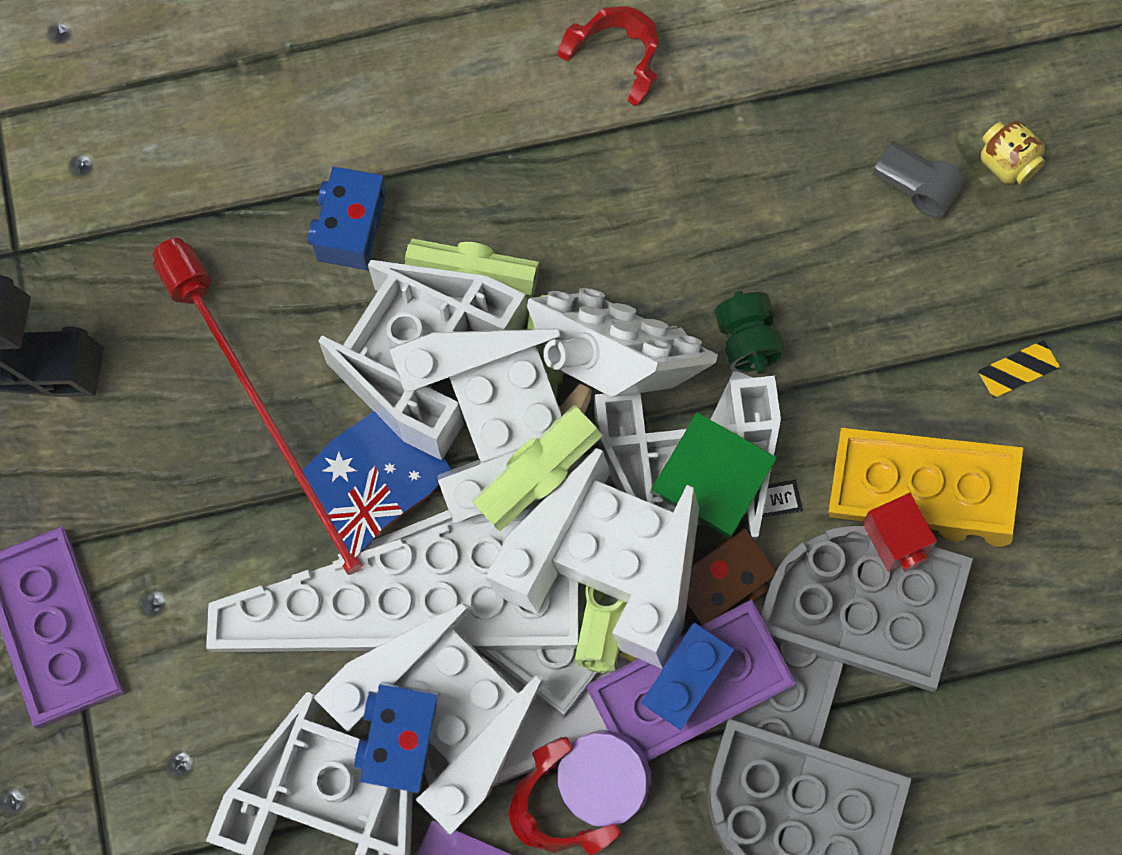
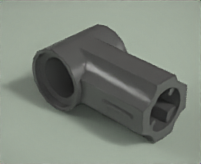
M895 141L888 144L873 171V175L911 196V201L918 210L934 218H942L966 183L965 176L954 165L940 160L932 163Z

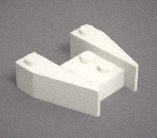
M371 260L368 268L374 288L378 292L344 345L321 336L319 339L320 347L326 363L379 415L403 442L443 460L464 425L459 402L431 389L433 383L405 393L389 349L432 332L523 329L529 319L526 294L488 276Z
M558 329L432 332L389 349L405 393L442 379L450 378L480 460L438 475V482L453 523L481 514V511L472 503V500L507 468V461L521 446L534 437L539 438L556 420L562 417L536 347L540 343L559 337Z
M775 376L730 380L725 393L729 425L720 426L774 456L781 421ZM640 393L618 397L596 394L594 400L596 428L603 435L598 440V448L605 455L611 471L610 476L616 488L674 512L676 507L653 495L650 491L686 429L645 433ZM771 469L741 519L743 529H747L755 542L759 535ZM698 520V522H697V525H702V524H704V523L700 522L699 520Z
M596 448L506 537L486 575V579L496 596L534 613H538L558 573L626 602L627 605L612 632L620 651L663 669L684 628L699 515L695 491L693 487L687 485L674 512H671L610 487L605 482L611 471L603 451Z
M463 603L348 662L314 697L349 732L356 730L365 721L363 717L368 692H378L381 682L439 692L430 743L451 764L416 801L450 835L489 796L544 681L540 675H536L519 692L454 628L472 610L467 604Z
M306 692L224 794L206 840L242 855H263L277 817L280 815L359 844L355 855H411L413 792L360 782L362 770L354 768L357 746L360 739L313 723L320 704L314 699V694Z

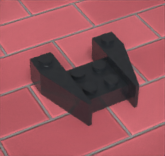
M0 275V392L54 397L96 396L104 346L88 336V331L73 326H65L61 331L24 333L31 296L15 286L11 278Z

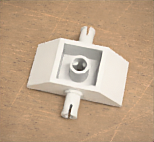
M581 288L579 293L576 294L550 291L548 296L528 299L527 308L535 329L555 328L560 333L559 337L541 343L546 364L549 367H553L554 370L559 369L610 397L674 388L715 364L718 354L702 347L701 340L686 335L682 328H678L676 325L669 327L666 323L655 319H644L636 315V309L631 306L611 303L605 300V294L598 290Z

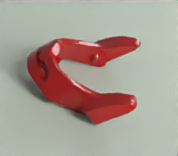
M630 6L605 7L586 25L582 26L573 23L568 27L558 48L559 58L565 61H569L587 39L603 29L621 27L627 31L628 37L631 39H641L644 45V58L634 70V75L637 78L627 99L633 106L638 105L649 93L658 78L650 68L652 58L659 43L653 20L643 12Z
M560 737L532 752L536 763L535 768L515 787L508 812L509 821L513 832L526 846L549 852H558L570 847L581 846L588 855H594L619 839L621 831L615 824H610L594 831L591 828L579 831L575 837H549L538 830L534 816L528 812V797L533 785L542 774L547 775L549 770L555 767L554 763L571 751L572 746L567 737Z

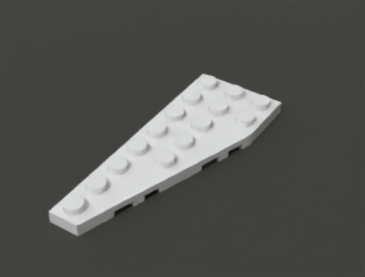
M524 509L521 514L517 515L500 532L481 513L450 525L446 523L431 528L430 532L403 541L398 539L362 551L358 557L363 567L351 575H347L342 565L345 561L341 558L332 561L333 564L311 572L306 570L291 575L292 578L266 587L261 585L210 602L208 605L206 649L209 652L371 651L461 603L467 604L472 610L454 628L476 650L576 649L579 642V582L558 573L538 613H534L496 596L486 579V575L506 537L534 509Z

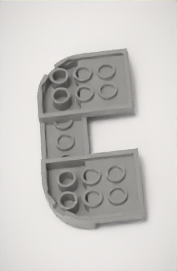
M846 526L826 530L825 534L812 538L805 543L802 542L786 556L772 579L760 616L796 684L727 720L712 768L708 790V806L713 829L727 855H891L911 778L820 749V741L843 663L931 692L937 689L972 564V558L933 546L927 554L929 560L924 564L907 572H904L901 566L888 572L863 526Z

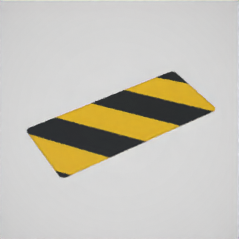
M1042 340L978 370V373L991 396L996 398L1048 374L1060 366L1046 342Z

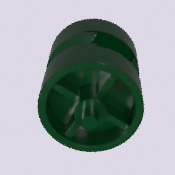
M737 291L734 293V297L723 301L715 308L714 313L719 331L726 334V337L729 338L726 341L725 352L732 371L750 372L756 370L757 374H763L766 372V367L777 363L786 355L781 334L771 326L774 323L773 318L775 314L768 294L764 292L743 294L742 291Z

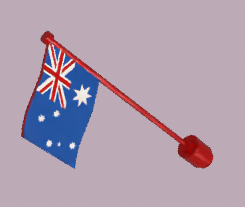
M171 238L160 243L152 254L154 258L153 267L169 295L175 302L196 304L344 559L343 569L347 575L356 573L363 567L358 555L385 528L427 499L440 486L438 475L450 471L451 468L445 458L440 460L403 442L374 411L334 438L302 470L202 299L211 284V278L193 247L185 243L181 238Z

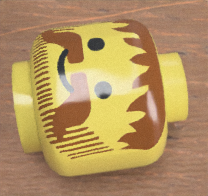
M1013 121L1007 125L998 122L982 138L986 145L981 152V161L1003 183L1012 184L1017 181L1022 185L1030 180L1045 164L1046 160L1042 157L1045 152L1044 143L1021 121Z

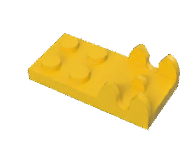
M841 428L828 511L829 518L863 522L870 510L910 492L930 530L939 531L943 538L959 542L966 540L968 535H977L983 537L985 542L993 547L1007 546L1013 540L1023 448Z

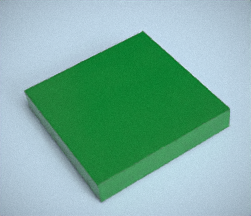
M696 412L652 486L650 493L676 507L686 486L693 487L699 506L698 520L731 538L777 457Z

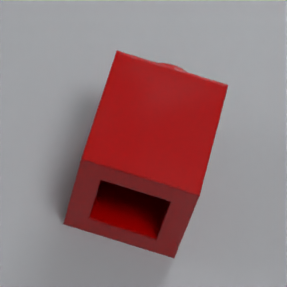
M910 492L870 510L862 523L888 572L900 566L904 572H907L924 564L929 560L927 554L937 542Z

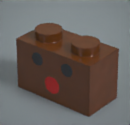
M746 528L735 531L731 538L726 537L692 562L685 613L691 624L696 623L702 626L731 611L730 607L741 599L745 598L747 602L750 600L754 601L768 591L770 586L766 581L771 579L776 571Z

